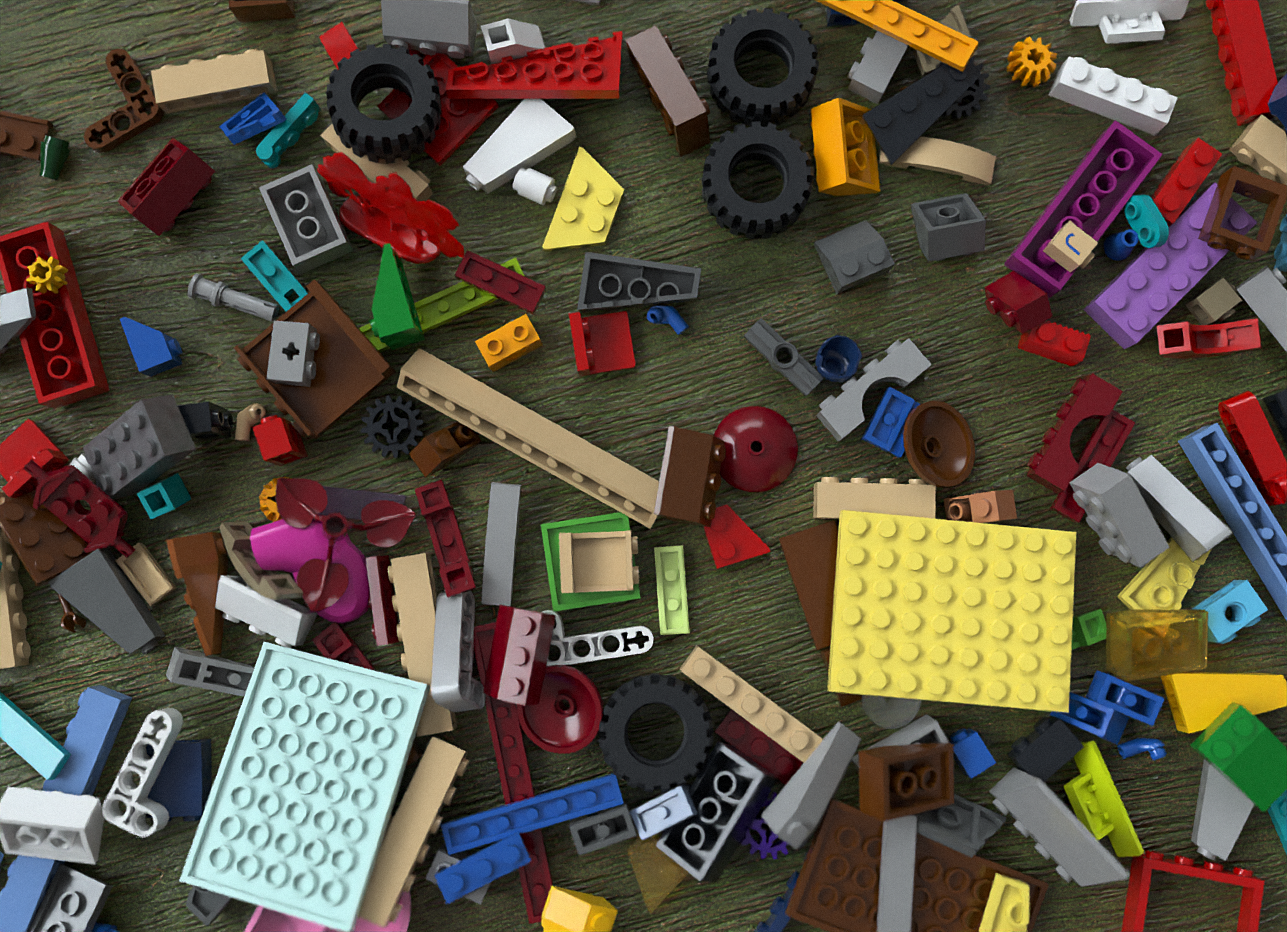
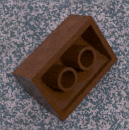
M669 426L654 509L655 515L678 523L711 527V521L716 514V491L721 485V476L719 474L721 462L724 461L726 455L725 441L714 435Z

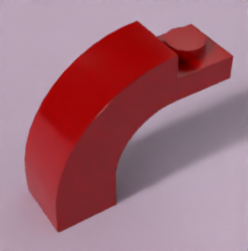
M1258 318L1213 325H1192L1186 321L1157 326L1159 353L1165 358L1215 357L1231 355L1234 352L1262 349Z

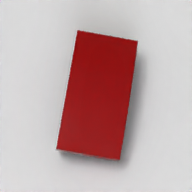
M343 22L319 36L338 70L337 63L344 57L349 59L351 57L350 52L359 49Z

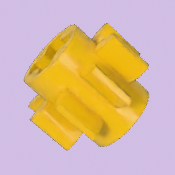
M37 257V262L27 267L30 274L27 282L36 285V290L43 294L47 289L57 294L58 288L68 283L65 281L64 275L68 269L58 266L59 260L50 257L48 261Z

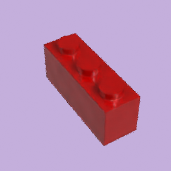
M1199 137L1182 151L1151 195L1168 227L1174 224L1222 156L1221 152Z

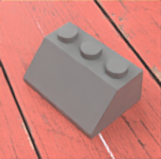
M381 0L383 37L387 44L393 45V49L398 50L401 46L409 50L420 51L425 55L443 53L453 58L473 57L477 22L470 0Z

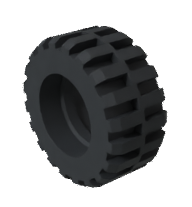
M764 8L762 13H757V9L747 10L745 17L739 13L732 17L731 25L725 23L720 28L719 35L715 36L712 42L707 73L712 98H718L717 106L722 112L728 109L731 119L737 121L738 118L744 119V125L751 126V122L760 121V126L768 127L770 121H774L778 125L785 122L787 115L790 118L794 117L799 112L800 107H804L808 101L816 80L819 61L816 60L818 55L817 46L811 44L813 37L809 30L804 32L801 30L803 24L798 19H794V21L789 20V14L783 11L778 15L772 13L773 9ZM758 49L768 50L782 58L787 65L789 74L787 79L777 86L759 88L748 84L740 77L736 70V61L749 51Z
M375 44L367 45V49L361 52L359 49L350 52L351 57L349 59L344 57L337 63L339 70H332L329 77L330 83L326 87V103L336 135L340 136V140L346 148L352 147L355 155L360 158L367 155L371 162L378 163L379 159H385L386 164L395 163L394 159L401 157L403 161L411 159V153L416 152L420 154L425 150V142L428 144L432 143L436 137L435 131L440 128L442 110L437 80L434 79V72L429 65H424V61L417 54L410 56L409 49L401 46L397 50L393 49L392 44H383V47L375 48ZM381 88L400 90L412 99V103L405 113L395 119L386 121L374 120L364 116L358 111V106L367 94Z
M760 121L751 122V126L745 128V125L742 123L735 126L732 134L728 130L720 136V142H714L710 148L709 156L706 157L702 176L703 201L707 202V210L710 216L715 215L717 217L716 223L723 228L725 225L730 227L729 233L736 236L739 232L745 233L746 239H754L755 235H761L762 239L770 238L773 232L780 234L786 231L789 224L793 225L798 220L801 212H803L812 191L814 170L810 167L811 158L809 152H802L804 144L799 138L793 141L791 139L792 132L786 128L782 132L776 130L777 124L770 122L768 127L760 126ZM747 160L768 162L781 174L784 181L783 190L779 197L766 203L746 201L738 196L731 187L730 175L733 168Z
M650 673V675H640L627 683L625 682L609 698L603 710V721H600L599 744L607 765L611 766L614 770L613 773L619 779L623 778L627 781V785L636 788V786L644 788L645 792L653 793V790L667 792L671 791L672 787L687 784L688 779L692 776L695 778L701 772L700 768L704 763H707L710 756V748L713 746V723L704 700L691 685L671 675ZM648 704L667 705L675 710L682 719L684 725L682 744L668 758L661 760L647 759L639 755L630 744L628 738L629 722L637 710Z

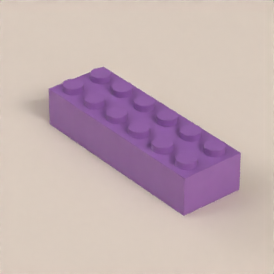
M1216 182L1200 192L1181 212L1174 224L1169 226L1168 240L1163 246L1145 247L1083 309L1123 349L1138 343L1229 251L1211 248L1207 245V242L1198 239L1217 187ZM1230 198L1220 227L1244 236L1257 221L1235 200Z

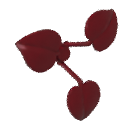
M281 477L277 481L276 503L283 520L294 528L304 529L312 523L314 518L318 522H323V534L329 540L326 562L321 559H311L304 563L297 573V587H300L303 591L302 597L313 612L327 609L335 604L348 587L349 575L347 568L342 564H331L335 542L344 539L349 528L359 531L367 530L366 536L371 544L380 548H389L398 544L405 537L415 518V512L410 508L388 500L371 502L362 509L361 519L365 525L354 524L352 521L347 522L346 518L339 513L319 516L318 514L322 513L328 504L327 492L322 485L316 481L303 478L291 479Z

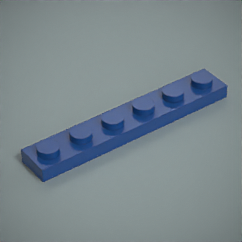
M612 773L442 823L441 829L448 855L505 839L518 831L522 834L624 804L617 776Z

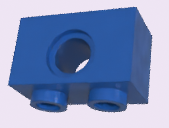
M1096 670L1086 694V698L1151 726L1154 725L1164 698L1098 670Z

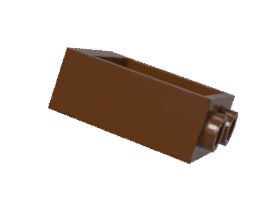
M1233 166L1220 176L1198 239L1207 242V245L1211 248L1218 250L1226 249L1234 252L1238 258L1244 260H1254L1267 253L1287 198V185ZM1232 192L1268 205L1256 240L1220 227Z

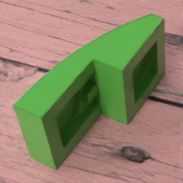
M1101 609L1073 617L1071 650L1081 646H1089L1111 637Z

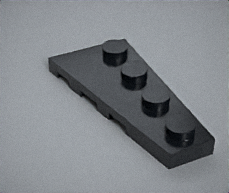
M969 61L963 72L944 64L863 114L862 117L891 166L979 79V75L971 61Z

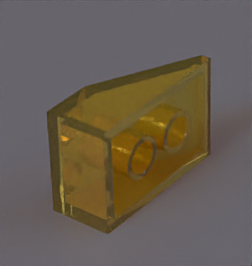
M1132 609L1106 614V669L1124 681L1129 682L1207 668L1208 611Z

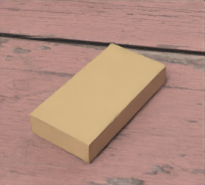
M138 542L133 546L136 550L128 558L122 555L115 561L149 606H155L177 587L144 544Z

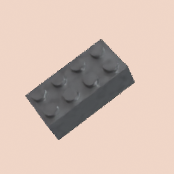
M173 394L141 399L83 447L85 459L90 464L96 478V485L112 499L137 494L196 449Z

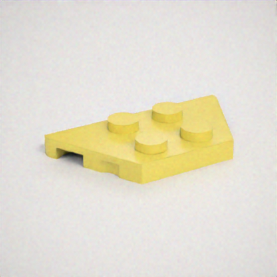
M579 147L542 246L543 251L550 252L552 249L568 247L569 249L581 248L584 245L600 246L606 244L624 195V189L582 147Z

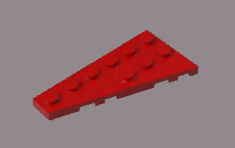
M622 31L614 32L612 38L599 40L598 36L588 38V43L576 46L571 43H564L526 52L527 57L514 60L512 56L502 57L501 62L486 65L480 62L449 69L446 83L447 98L619 99Z

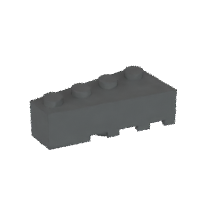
M585 252L577 310L582 313L697 301L701 268Z

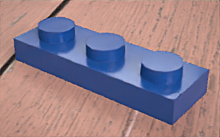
M518 831L435 873L434 876L448 904L531 862L532 859Z

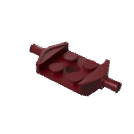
M32 459L23 467V470L38 480L37 483L39 485L36 488L33 507L37 510L40 506L44 505L88 543L87 547L84 548L86 553L106 548L110 545L111 547L114 546L128 558L136 550V548L121 538L125 534L123 530L128 519L127 511L74 465H68L55 471L50 469L46 473ZM80 500L88 502L91 510L83 508Z

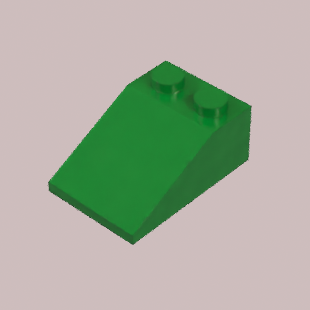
M388 243L383 248L372 305L374 319L370 320L374 336L379 337L381 343H385L393 350L423 341L425 338L402 259L393 246Z
M1231 703L1190 745L1262 812H1265L1287 790V748L1265 725L1240 704Z

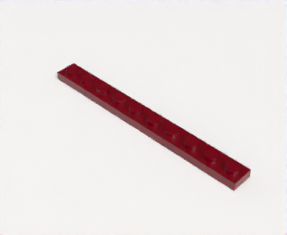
M496 622L474 627L473 646L483 687ZM486 694L485 706L505 805L534 797L535 791L522 727L517 715V703L499 700ZM542 828L520 834L532 859L531 862L518 868L529 924L542 921V913L551 886H554Z

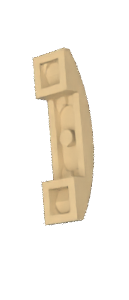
M920 136L892 166L907 169L909 165L962 176L964 181L990 186L996 157L985 151L960 143ZM881 150L879 164L891 166Z

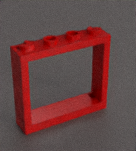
M1146 850L1145 854L1132 857L1121 932H1143L1152 869L1243 886L1237 932H1258L1265 881L1253 876V870L1243 869L1238 866H1234L1233 871L1223 869L1224 865L1212 861H1204V865L1194 864V859L1175 855L1173 860L1164 858V854L1161 852Z

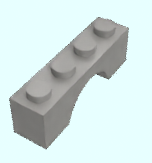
M909 338L902 344L897 340L885 350L888 356L879 362L875 358L865 366L863 370L866 374L859 380L853 376L842 385L841 388L844 392L836 399L833 395H830L818 405L822 410L816 416L838 442L865 420L862 412V399L869 386L878 382H893L905 387L932 365Z

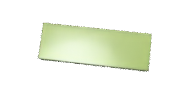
M683 545L654 547L660 635L690 633Z

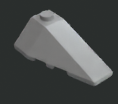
M839 721L761 815L775 835L796 849L804 847L816 832L831 799L835 798L861 740L859 736Z

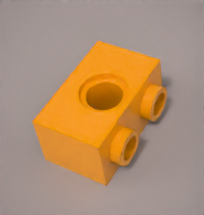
M527 314L475 341L492 372L543 345Z

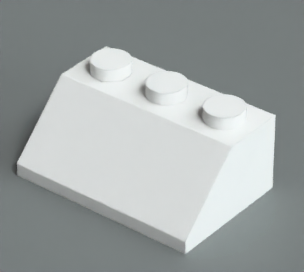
M221 575L219 579L215 608L224 612L222 617L235 623H239L241 620L250 624L248 629L259 635L265 636L268 633L275 636V642L284 647L291 648L292 645H303L317 616L316 612L290 599L273 600L263 597L254 591L241 576Z
M29 787L7 788L0 801V841L5 853L96 864L104 823V815L99 798L91 795L65 794L60 791H39Z

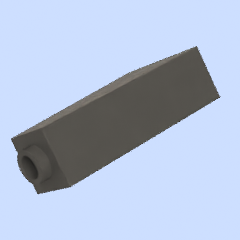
M110 549L95 550L48 582L57 593L129 654L142 652L145 655L159 646L158 641L166 636L129 578L115 560L117 559Z

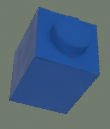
M962 728L950 736L951 741L949 743L953 744L954 760L965 776L972 779L996 764V761L976 731Z

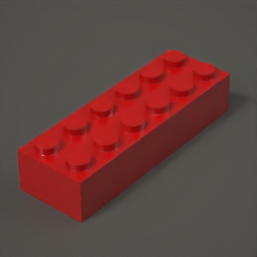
M47 221L0 236V271L6 292L10 293L24 288H32L36 318L19 337L38 403L56 409L110 391L63 230ZM37 257H41L46 261L53 257L59 260L58 266L68 269L64 274L65 281L68 283L58 288L57 294L49 289L43 294L36 290V285L27 282V279L30 277L27 267L37 262Z

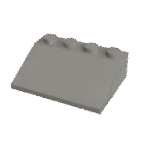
M1013 767L989 790L995 798L992 802L1003 815L1006 816L1009 813L1016 820L1013 826L1025 838L1030 835L1037 842L1034 848L1047 861L1052 858L1058 865L1055 868L1056 872L1067 883L1072 880L1083 887L1123 880L1129 876L1128 872L1040 779Z

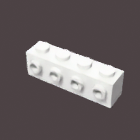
M1070 56L1059 68L1049 96L1152 135L1157 134L1168 124L1178 98L1170 95L1164 89L1151 88L1142 84L1138 79L1122 77L1115 74L1109 68H1099L1088 64L1085 59L1072 58Z

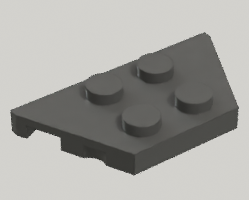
M954 794V804L915 814L917 816V833L971 858L1006 821V817Z

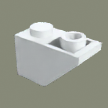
M508 18L481 26L491 64L500 63L502 57L512 56L514 60L527 57L526 52L545 48L539 26Z

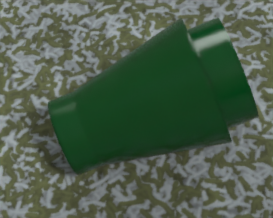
M45 135L44 142H40L41 171L39 176L58 180L59 174L71 151L68 149L69 142Z

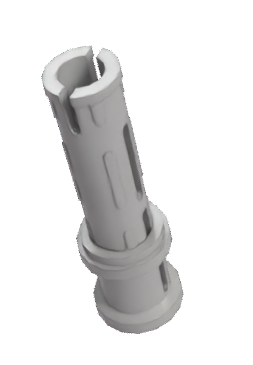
M196 273L189 283V298L195 299L198 297L210 301L215 307L229 306L270 322H274L278 316V304L230 289L225 282L219 281L216 283L204 279L203 275Z

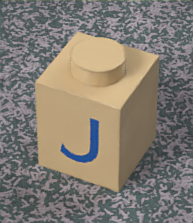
M1069 221L1057 232L1043 252L1071 273L1079 266L1082 269L1087 266L1095 256L1091 251L1098 242Z

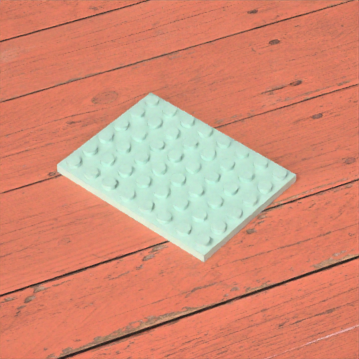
M264 642L180 881L337 930L354 932L430 686Z

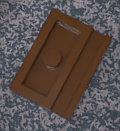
M0 111V154L41 163L40 142H44L45 135L49 136L50 128H53V124L48 120Z

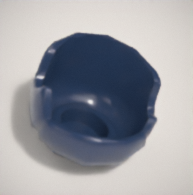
M835 335L828 338L817 351L815 365L821 376L827 380L843 383L852 378L857 372L862 353L857 343L849 337Z

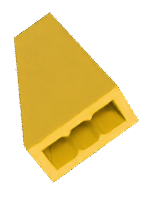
M1222 672L1160 673L1178 731L1190 734L1206 729L1231 703L1242 705L1252 715L1287 706V680L1284 679L1283 675Z

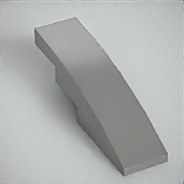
M491 483L481 604L498 606L500 604L511 606L516 546L519 533L521 485Z

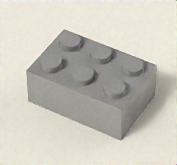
M312 164L259 187L291 263L300 273L303 274L354 251L322 176Z
M1097 463L1070 482L1075 492L1073 493V498L1087 513L1086 521L1098 533L1101 539L1099 540V545L1108 555L1113 554L1123 562H1129L1141 568L1169 548L1130 474Z

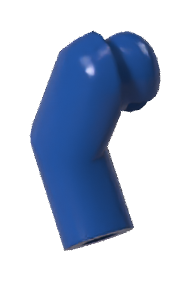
M655 305L647 312L649 322L653 324H670L677 335L682 334L689 328V325L673 306Z
M1135 738L1117 746L1119 754L1123 759L1149 751L1152 760H1157L1167 755L1163 747L1165 744L1159 739Z

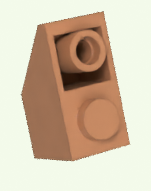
M1013 490L991 491L944 499L946 520L989 523L1017 519Z

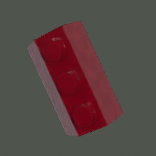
M172 137L117 202L137 220L160 236L163 232L165 233L173 227L175 218L181 211L187 210L192 205L193 197L200 189H205L211 183L215 170L188 147Z
M500 604L483 693L499 700L521 705L539 704L556 615Z

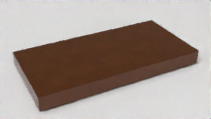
M834 520L778 539L816 650L831 646L838 529Z

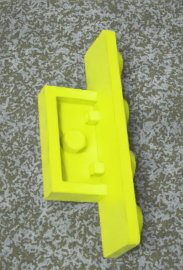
M1081 742L1084 747L1073 756L1081 774L1063 786L1077 819L1097 841L1108 834L1118 857L1141 856L1144 850L1096 742Z

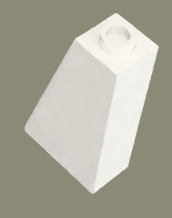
M524 99L463 166L467 175L465 179L477 191L482 188L489 194L513 179L520 168L527 170L571 143L576 138L575 127L542 99Z

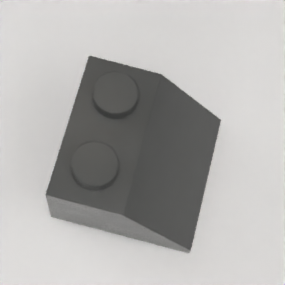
M967 193L911 204L919 246L928 261H941L948 257L971 255L974 252L985 250L986 220Z
M867 220L813 243L836 295L888 273L895 265L884 239Z

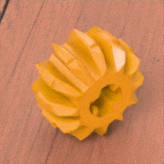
M1030 36L1025 38L1023 43L1017 42L1013 47V51L1007 56V60L1010 62L1007 66V71L1015 72L1012 76V81L1019 78L1022 80V87L1030 82L1033 88L1037 87L1040 82H1047L1051 77L1050 73L1054 72L1057 65L1053 62L1057 58V53L1049 52L1052 43L1044 46L1042 44V37L1037 38L1034 43Z

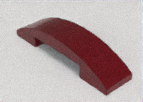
M443 480L416 488L415 493L422 516L425 518L447 598L476 589L466 545Z
M337 622L331 624L312 639L325 658L377 671L360 647Z

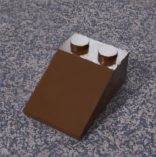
M953 744L892 745L859 751L860 812L886 822L954 804Z

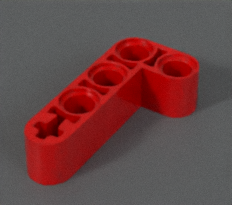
M1245 391L1218 404L1220 417L1243 466L1268 506L1287 503V461L1257 398L1250 391Z

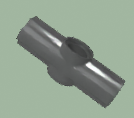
M762 318L744 335V338L770 362L771 367L785 376L805 397L824 379L798 353L794 345L786 342ZM780 351L787 352L791 357V362L788 364L780 363L776 358V353Z

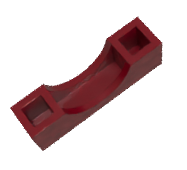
M1093 373L1086 377L1078 378L1070 390L1073 394L1071 399L1060 407L1056 414V417L1059 418L1054 428L1050 427L1042 438L1044 443L1040 452L1036 451L1027 464L1030 469L1026 476L1054 493L1066 491L1079 468L1070 449V438L1075 426L1083 419L1100 420L1108 417L1123 392Z

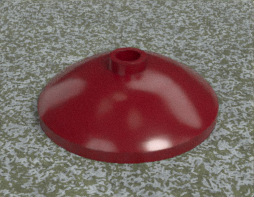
M748 406L737 409L727 415L715 430L714 436L725 441L724 446L726 448L725 459L721 462L719 474L722 479L736 489L752 493L773 489L790 475L795 466L798 455L796 435L788 421L774 410L760 406ZM753 442L760 443V452L752 451L751 444Z
M549 665L546 666L539 704H517V715L525 734L536 745L549 752L567 754L581 750L596 737L599 732L600 721H603V703L596 686L585 674L569 666ZM563 699L569 701L570 707H566L563 704Z

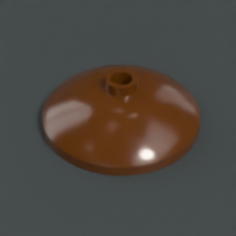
M941 401L922 403L910 412L904 425L903 442L906 456L914 471L924 481L936 487L947 488L963 482L970 474L975 460L973 435L964 417L954 407Z

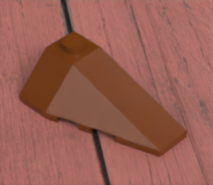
M207 532L166 540L176 578H183L187 587L186 594L183 595L186 605L189 604L197 614L194 617V626L205 656L220 654L224 623L222 615L224 612L216 609L215 605L219 579L221 575H227L228 552L222 534Z

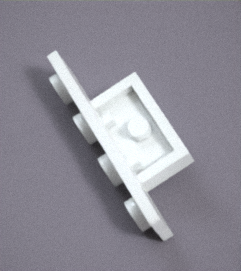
M1077 0L1070 23L1073 27L1099 25L1106 44L1162 40L1165 33L1162 21L1182 19L1189 0Z

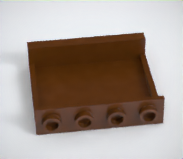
M314 279L306 286L310 292L276 320L309 323L317 329V333L320 336V344L318 350L314 351L313 362L316 363V375L314 379H311L310 387L275 384L267 379L273 324L244 348L236 345L234 349L240 355L237 358L238 362L248 372L253 370L258 376V379L255 381L265 393L271 392L277 399L274 402L276 407L284 415L289 413L296 421L292 425L303 437L308 435L317 440L396 371L327 290ZM297 350L296 353H291V358H293L294 355H299L300 351Z

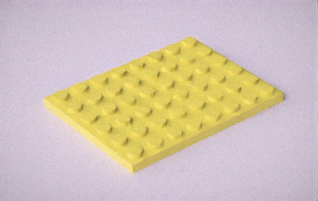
M841 510L839 514L827 691L1069 712L1076 532Z

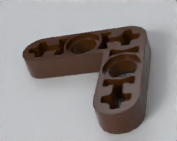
M123 49L110 51L105 63L128 104L90 125L84 133L85 143L98 153L109 152L155 125L162 119L164 110L156 104L155 93L136 61ZM118 60H124L123 64L125 68L129 71V73L125 74L118 67ZM135 80L141 81L140 90L136 93H129V84ZM145 100L151 106L152 113L150 115L145 113L146 108L140 101ZM122 118H129L131 121L130 127L127 130L119 131L117 128L118 122ZM108 127L116 134L115 136L110 134L111 131L108 130ZM98 134L103 135L101 137L103 142H101L100 144L96 142L98 140L96 137Z

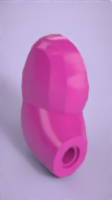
M313 518L312 523L308 527L298 529L288 525L282 519L251 529L250 542L258 565L262 570L291 572L296 582L298 570L304 563L311 559H321L326 562L329 540L323 534V522H318ZM347 533L344 539L335 542L331 564L339 563L347 568L349 575L348 587L335 604L327 609L316 612L320 617L332 623L344 624L355 621L365 614L369 608L368 598L370 589L366 558L351 542Z

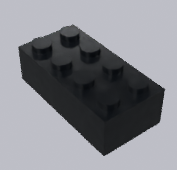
M717 741L707 763H704L701 772L697 775L688 791L697 814L666 829L656 846L699 881L717 883L778 778L734 746Z

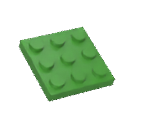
M619 512L541 524L554 612L641 598L639 584H633L634 590L561 593L559 533L630 530L628 516ZM632 554V564L636 566L635 557Z

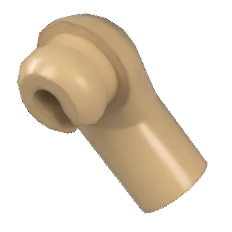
M253 403L238 413L235 440L249 442L251 427L266 415V409L263 405Z

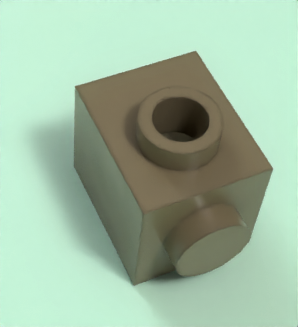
M1222 278L1188 301L1185 306L1201 325H1208L1217 319L1222 322L1236 312L1233 307L1242 300L1237 295L1236 288Z

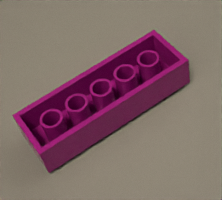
M1115 120L1101 134L1005 261L1004 265L1039 287L1051 298L1063 288L1075 270L1071 273L1043 252L1044 248L1069 221L1078 226L1095 241H1098L1163 154Z

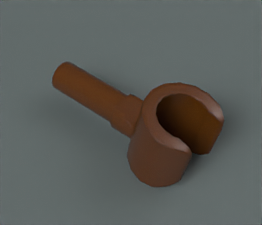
M59 594L58 598L64 610L61 626L75 634V624L84 628L86 626V619L75 614L69 602Z

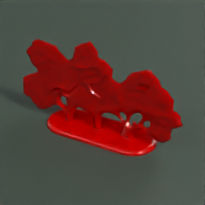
M343 152L334 153L333 156L327 155L323 157L324 165L318 164L317 172L326 179L328 188L332 193L342 198L350 197L342 203L339 209V219L349 230L384 248L385 244L390 243L402 259L415 264L431 262L441 252L449 258H456L457 256L464 258V246L449 232V230H455L459 226L452 212L445 206L431 200H416L412 194L411 187L396 172L388 174V178L377 176V183H372L364 175L360 167ZM352 189H354L359 195L355 196L352 192Z

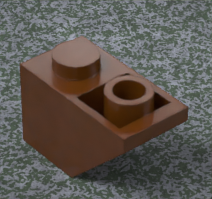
M456 422L424 437L409 455L426 478L446 468L482 441L474 430L460 422Z

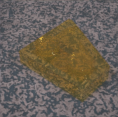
M639 835L627 848V852L647 910L652 913L689 872L656 846L660 839L657 835L646 840H641Z

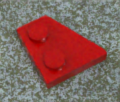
M728 505L716 508V514L711 521V527L703 526L716 569L770 552L769 547Z

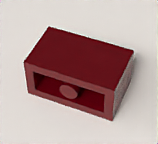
M1015 271L984 287L987 296L985 304L992 315H998L1008 327L1012 326L1022 334L1052 317L1047 293Z

